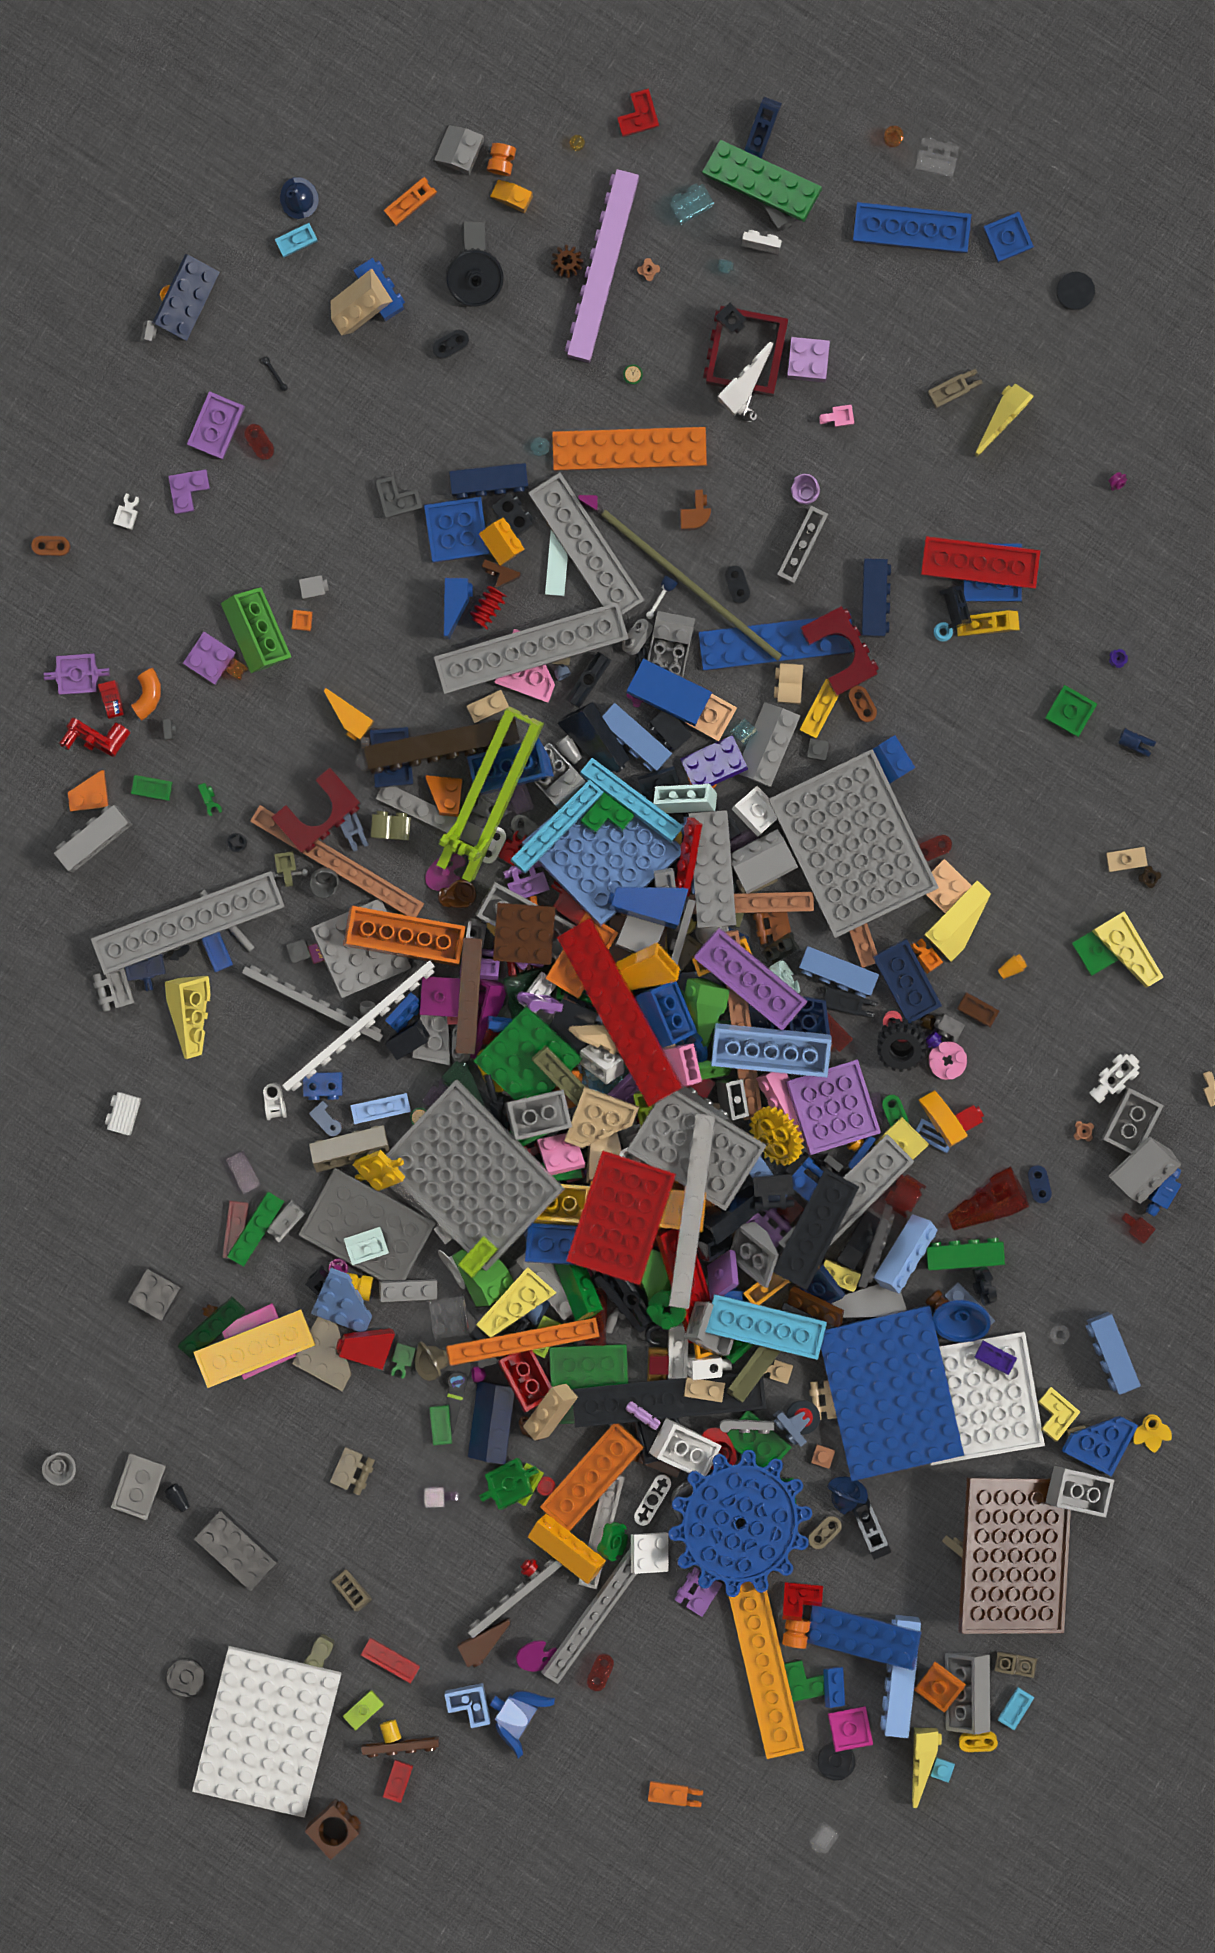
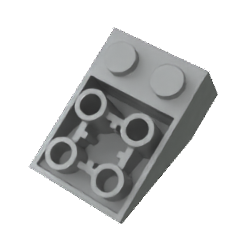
M658 611L648 661L683 678L695 618Z
M549 742L544 748L550 757L554 776L534 781V783L560 810L586 784V781Z

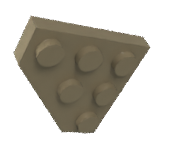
M317 1317L310 1330L315 1346L298 1352L292 1364L343 1391L352 1372L348 1360L339 1357L338 1350H336L337 1342L341 1339L338 1324Z

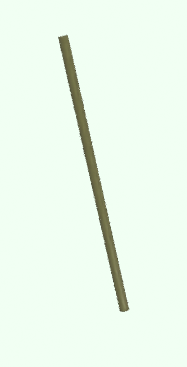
M607 510L601 514L604 519L775 660L778 661L782 657L777 650Z

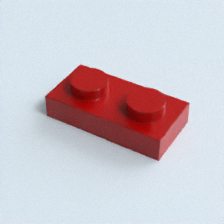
M395 1759L383 1794L384 1798L401 1803L414 1765Z

